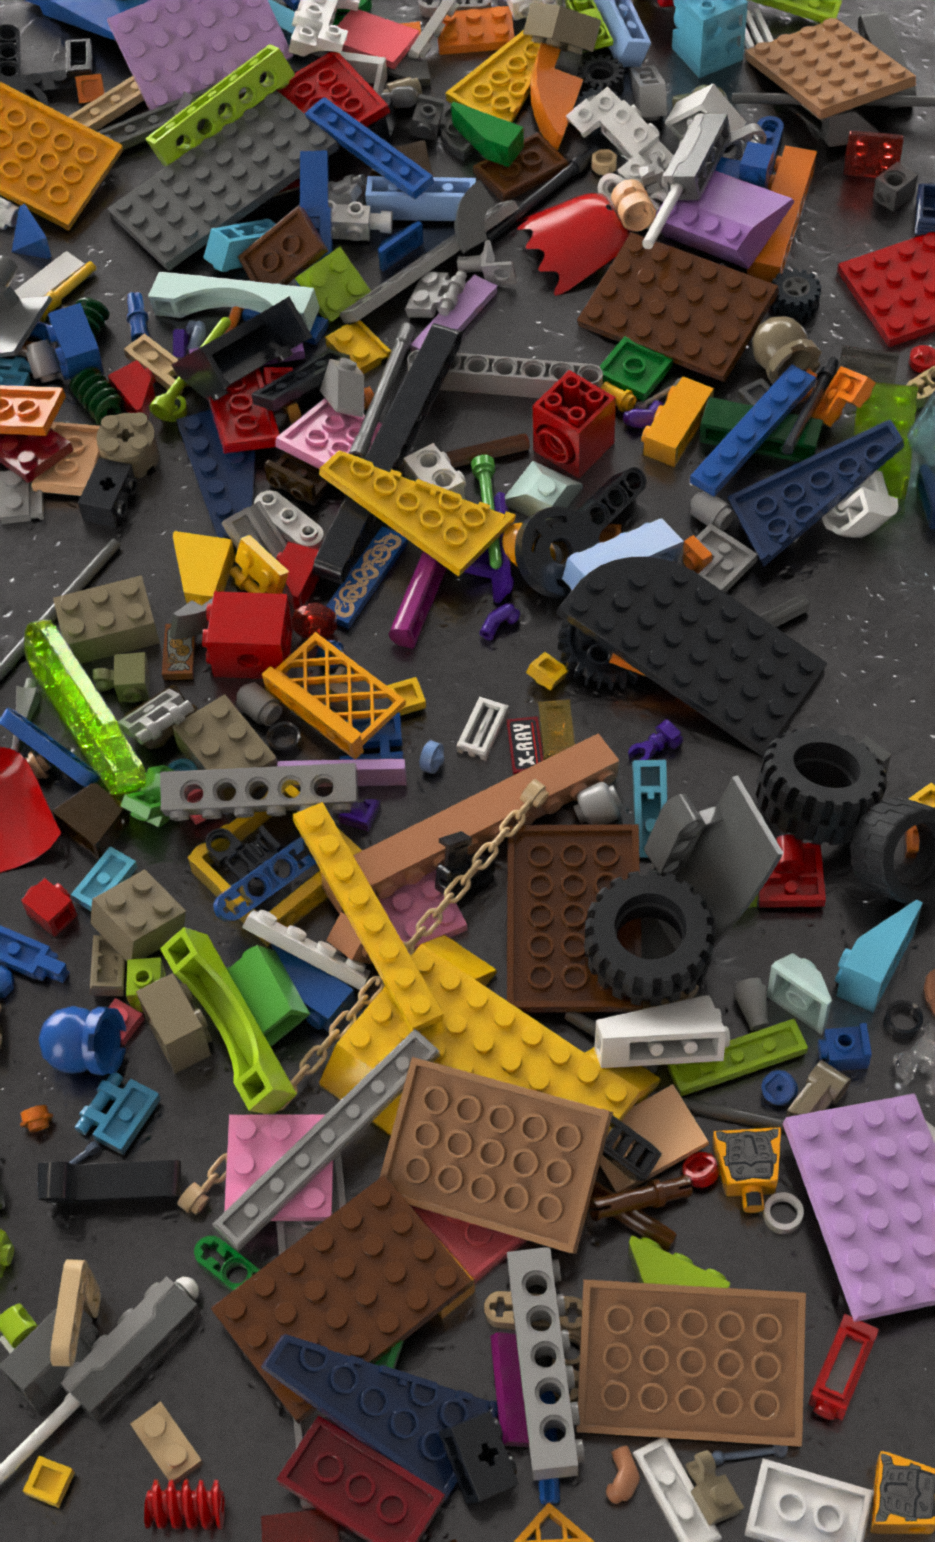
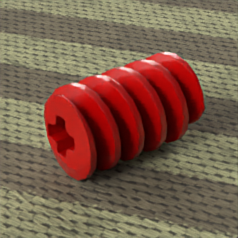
M154 1479L151 1490L147 1491L145 1497V1528H151L155 1519L157 1527L164 1529L170 1519L172 1527L180 1529L185 1519L187 1527L193 1530L197 1527L200 1519L205 1530H209L212 1527L214 1520H216L217 1527L222 1530L225 1523V1494L221 1490L219 1480L215 1479L211 1490L207 1491L203 1479L199 1480L196 1490H191L189 1479L184 1480L181 1490H176L174 1479L169 1480L166 1490H161L159 1479Z

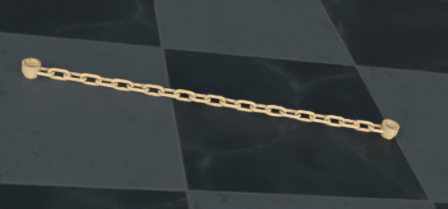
M533 779L528 784L520 797V800L525 804L520 810H513L500 824V833L493 842L483 844L473 856L472 866L466 874L457 876L445 889L444 900L439 906L429 909L417 922L416 933L408 942H403L410 956L415 952L414 946L421 937L432 934L442 922V912L450 903L458 902L471 886L470 879L478 870L486 869L496 858L499 852L498 846L505 837H512L526 821L525 814L532 806H535L537 809L542 806L549 795L545 790L546 786L536 779ZM514 815H516V820L520 821L514 827V829L511 832H509L510 828L505 826L511 820V818ZM489 847L488 852H493V854L482 865V860L477 859ZM460 881V884L462 886L465 885V887L454 898V893L449 892ZM432 914L433 919H438L426 931V927L421 925ZM373 976L368 980L358 993L359 1001L350 1011H343L329 1027L327 1039L321 1046L316 1045L312 1047L300 1061V1071L290 1081L296 1093L299 1082L305 1075H312L326 1060L327 1049L335 1040L341 1039L357 1020L356 1015L363 1006L370 1005L385 987L380 976ZM376 981L375 985L377 987L380 986V988L369 999L368 994H363ZM346 1016V1020L351 1022L339 1035L340 1030L335 1029V1027ZM317 1051L316 1055L322 1057L313 1066V1068L309 1070L310 1065L304 1064L313 1055V1053ZM291 1100L278 1111H281L284 1108H286V1106L291 1102ZM227 1153L222 1154L211 1166L207 1175L208 1180L201 1187L196 1182L192 1183L181 1195L177 1205L187 1213L193 1212L195 1215L203 1210L209 1201V1197L205 1194L214 1184L222 1183L226 1179V1171L220 1178H218V1173L213 1172L224 1159H226L225 1162L227 1164Z

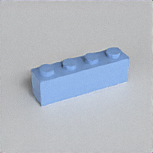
M594 0L613 39V45L609 46L613 58L618 59L623 67H640L651 45V41L632 1Z
M368 176L365 194L366 206H370L371 213L392 211L393 220L455 221L458 203L466 191L476 183V178L433 177L434 184L419 197L413 199L385 177Z
M661 518L651 523H645L630 532L621 533L606 542L597 543L587 550L572 554L566 561L562 579L573 590L579 581L592 570L610 561L627 557H654L676 563L684 541Z

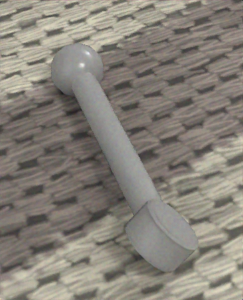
M681 378L677 379L675 384L645 401L637 402L635 404L636 409H646L653 401L667 395L670 388L676 386Z

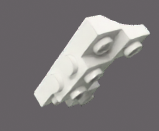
M300 0L298 11H295L292 26L295 27V30L290 40L288 52L303 57L316 51L342 53L348 31L333 25L336 10L350 9L357 11L360 0Z
M608 86L591 101L585 99L566 115L567 121L571 122L580 131L583 138L601 127V132L629 160L618 169V175L625 180L634 179L643 184L639 168L652 164L650 155L658 153L665 170L671 157L674 156L659 141L660 133L652 123L647 124L642 119L643 116L635 105L630 106L625 100L621 101Z

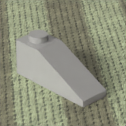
M655 65L629 68L635 104L641 112L642 118L646 121L659 120L660 116H667L666 83Z

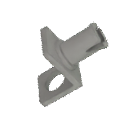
M485 240L484 251L481 255L458 256V271L465 273L483 272L485 280L495 285L517 283L518 278L513 262H495L490 240ZM503 269L510 275L500 278L494 274V271Z

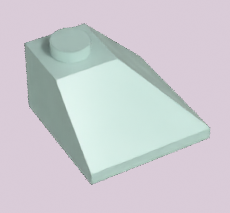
M532 461L506 494L505 505L527 516H531L548 507L560 506L567 508L583 488V484Z
M793 953L775 961L771 966L767 997L822 1035L826 1029L832 999L821 972L817 970L811 961L805 958L801 959Z

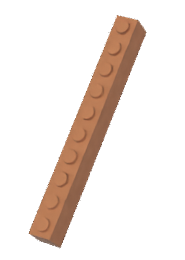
M598 733L353 856L377 898H388L397 889L407 884L412 885L419 882L425 875L435 871L438 865L441 864L446 867L444 865L446 847L439 843V838L460 831L472 837V844L468 847V855L477 852L483 844L493 842L500 833L499 826L510 812L520 810L525 804L520 800V797L533 779L546 786L545 790L549 795L540 808L537 809L535 806H532L525 814L526 821L523 825H531L535 819L545 814H553L563 805L573 800L578 801V793L596 783L605 782L607 785H610L617 778L619 759ZM514 815L505 827L517 825L520 820H516V815ZM321 872L322 889L338 913L344 912Z

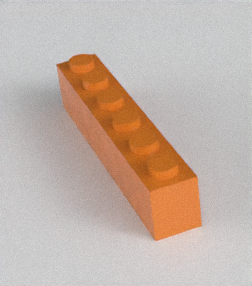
M785 145L782 156H777L774 166L776 175L771 174L768 190L792 198L794 204L750 268L747 269L748 275L772 283L773 278H776L778 273L783 274L814 175L817 151Z

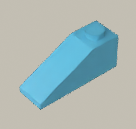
M263 219L212 228L203 258L221 272L241 268L243 266L238 256L276 224L270 219Z
M634 760L632 762L634 824H639V857H648L644 847L663 805L667 802L666 760Z

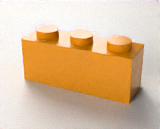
M682 376L678 384L670 388L664 406L660 405L656 410L652 425H647L642 433L641 442H644L643 455L675 467L701 426L709 397L713 398L714 388Z

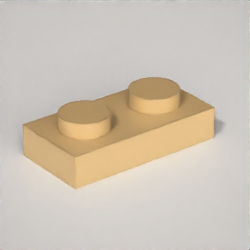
M159 1402L130 1423L168 1481L174 1479L176 1485L203 1465L201 1458L162 1402Z

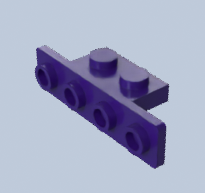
M498 492L493 498L495 511L505 514L506 511L508 512V506L505 505V494ZM503 533L499 536L502 566L499 569H493L490 566L487 548L464 571L465 573L492 579L493 601L496 603H500L512 591L514 585V578L511 576L510 569L511 561L502 545Z

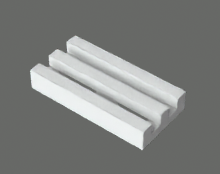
M759 8L754 9V13H750L747 10L746 22L756 43L774 41ZM746 28L744 44L747 49H750L755 45Z
M479 697L456 745L457 752L463 753L467 751L469 756L475 757L476 754L480 756L481 760L486 761L507 717L509 706ZM484 707H489L473 743H468ZM496 710H498L499 712L483 746L479 747Z

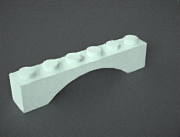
M168 272L158 273L148 295L155 315L182 318L205 309L234 306L261 313L290 296L309 331L320 308L314 288Z

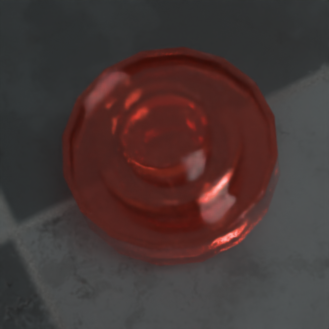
M309 603L294 612L292 627L296 634L309 639L315 632L321 637L326 638L335 633L337 629V615L332 609L320 603Z

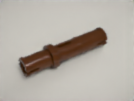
M681 1175L661 1182L658 1179L648 1181L647 1185L591 1198L588 1209L602 1207L600 1210L589 1212L594 1221H600L604 1218L653 1206V1208L665 1206L666 1202L691 1197L693 1188L679 1189L680 1186L691 1184L687 1175Z

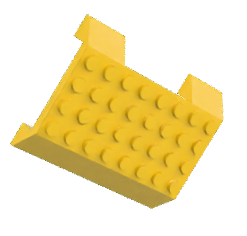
M446 935L422 943L411 955L444 1014L442 1021L418 1031L440 1051V1056L434 1063L613 1112L612 1115L620 1121L624 1119L634 1104L646 1100L661 1082V1078L642 1066L601 1068L595 1047L585 1053L488 989L486 985L496 975L497 969ZM386 986L336 1043L319 1081V1085L339 1100L346 1096L411 1033ZM402 1093L371 1122L390 1136Z

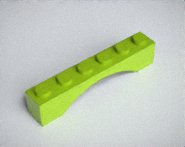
M183 927L160 949L174 975L183 984L188 986L191 993L201 1003L219 1030L232 1061L233 1083L248 1110L274 1115L295 1097L297 1093L209 936Z

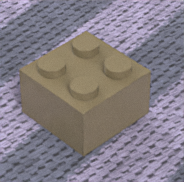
M531 2L523 34L531 36V42L541 44L543 42L561 49V52L567 53L568 51L582 55V51L593 52L601 20L563 6Z
M144 869L92 899L90 924L127 962V959H143L159 950L184 927L186 910Z
M171 973L136 991L145 1019L175 1074L211 1056L208 1043L212 1041V1038L207 1029L208 1024L201 1010L195 1008L192 1002L193 997L186 984H179L174 974Z

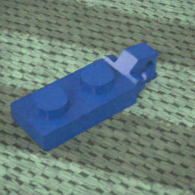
M0 925L1 965L33 979L37 978L43 981L47 976L52 980L64 983L70 971L67 970L66 963L57 960L59 956L51 950L50 946Z

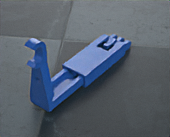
M327 150L300 151V206L306 211L328 249V252L311 266L333 252Z

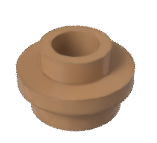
M33 751L29 752V757L26 760L32 768L37 781L41 778L47 779L50 777L47 771L51 769V766L47 759L40 754L36 755Z

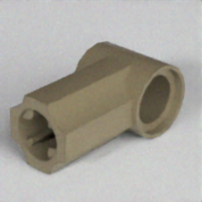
M819 1061L808 1076L804 1089L787 1109L786 1115L790 1117L827 1110L831 1104L836 1105L848 1089L851 1079L825 1061Z

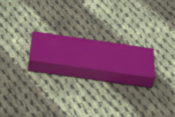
M496 1332L490 1336L498 1416L503 1431L502 1442L504 1446L529 1447L516 1334Z

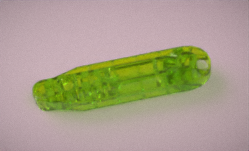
M46 619L30 622L24 634V650L27 662L33 675L91 767L98 773L109 792L113 795H123L144 788L147 779L141 761L122 734L115 717L55 625Z

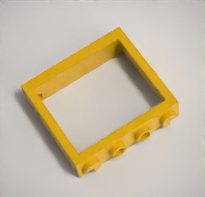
M290 785L285 789L284 796L295 798L300 792L293 785ZM254 812L253 817H237L230 824H225L221 828L229 830L241 842L272 816H268L267 812ZM338 828L351 853L355 855L362 850ZM220 838L215 840L211 847L215 851L222 852L229 848L230 843L228 840ZM200 844L194 848L191 855L188 856L191 871L218 897L231 886L210 866L214 861L207 854L206 844ZM321 870L269 911V913L277 918L276 922L287 928L289 925L293 926L328 897L322 889ZM241 895L231 901L226 900V898L224 899L226 907L233 914L236 913L234 907L245 900ZM251 911L239 918V920L245 923ZM257 936L267 947L271 944Z

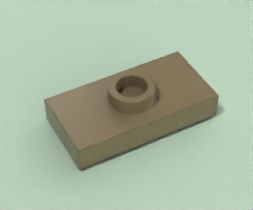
M93 935L90 995L123 996L125 959L103 936Z

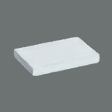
M762 1459L744 1535L765 1542H863L874 1491Z

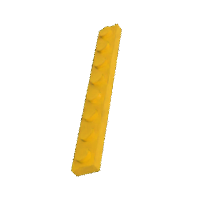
M323 802L293 814V822L411 1032L414 1029L420 1031L442 1021L444 1014Z

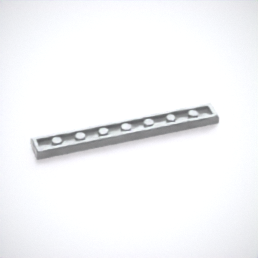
M515 200L500 202L486 212L484 217L485 232L519 209ZM453 234L343 310L340 314L343 323L359 321L461 250L456 235Z
M414 1029L213 1223V1227L239 1252L403 1092L411 1058L415 1057L434 1062L440 1056V1051Z

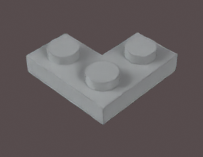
M711 523L696 537L712 553V562L699 575L725 593L757 562L758 556L756 552Z

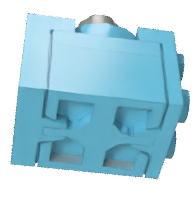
M673 0L676 7L673 18L677 28L673 30L672 49L699 79L743 60L747 0Z

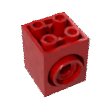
M568 370L532 405L533 451L579 479L615 443L616 397Z
M214 591L212 604L208 603L206 608V620L209 622L208 629H203L202 645L207 647V665L212 666L214 677L263 679L262 673L270 666L276 669L290 656L293 624L288 595Z

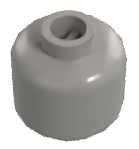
M605 782L596 783L580 791L577 795L579 804L573 806L580 823L587 821L589 825L609 824L619 818V810L623 809L622 802L614 785L608 786Z

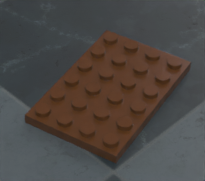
M631 232L577 319L578 326L618 342L624 336H627L631 341L672 358L675 364L725 382L779 293L778 285L657 241L651 249H645L642 245L645 237Z
M639 824L522 825L515 835L508 837L507 1001L523 1012H634L643 1010V1001H641V1006L631 1004V998L624 996L622 1000L612 995V987L604 989L597 982L598 974L593 975L588 967V958L585 957L584 951L585 923L591 903L596 901L598 892L604 887L610 890V881L617 877L626 880L630 872L639 871L640 874ZM508 825V827L510 828L509 832H511L516 825ZM637 918L621 927L617 933V938L628 952L642 958L641 918Z
M383 1175L211 1307V1310L290 1415L299 1424L317 1409L260 1368L282 1335L287 1334L325 1346L328 1350L347 1356L353 1355L364 1359L363 1361L375 1364L389 1353L396 1344L404 1341L472 1287L473 1282L386 1176Z

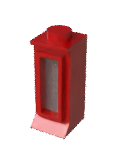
M844 1314L808 1402V1405L814 1408L813 1410L816 1414L825 1419L834 1420L837 1418L843 1421L879 1331L878 1328L863 1321L854 1322L853 1317Z

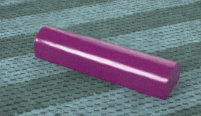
M424 551L421 554L389 631V638L395 644L411 649L416 645L446 571L445 566Z

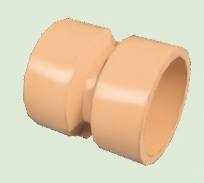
M634 179L624 180L613 189L611 201L626 229L634 232L642 231L653 223L656 217V209L641 182Z

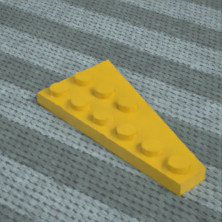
M521 31L446 92V101L451 104L456 102L512 123L530 93L531 73L540 44L531 42L532 37L523 34V31Z
M340 450L320 467L319 475L458 577L515 521L516 514L507 511L505 514L490 509V505L479 502V504L462 499L461 494L417 479L416 482L401 477V472L392 469L390 472L374 467L373 462Z

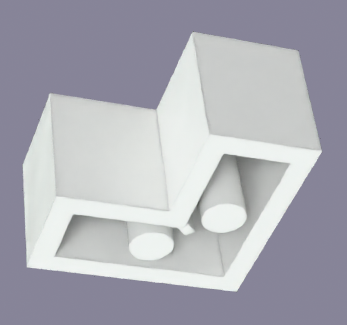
M713 83L676 102L665 124L681 141L696 114H728L730 132L745 126L746 121Z

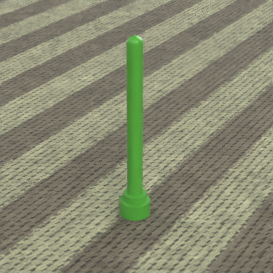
M478 455L471 462L472 474L479 480L482 502L490 505V509L495 511L491 479L496 471L495 462L489 455ZM498 537L488 547L490 566L493 569H499L502 566Z

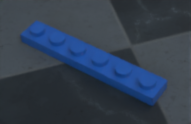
M323 97L305 112L308 120L322 128L337 143L413 199L419 197L434 184L433 175L327 98Z
M791 364L690 475V483L715 497L813 388L816 377Z

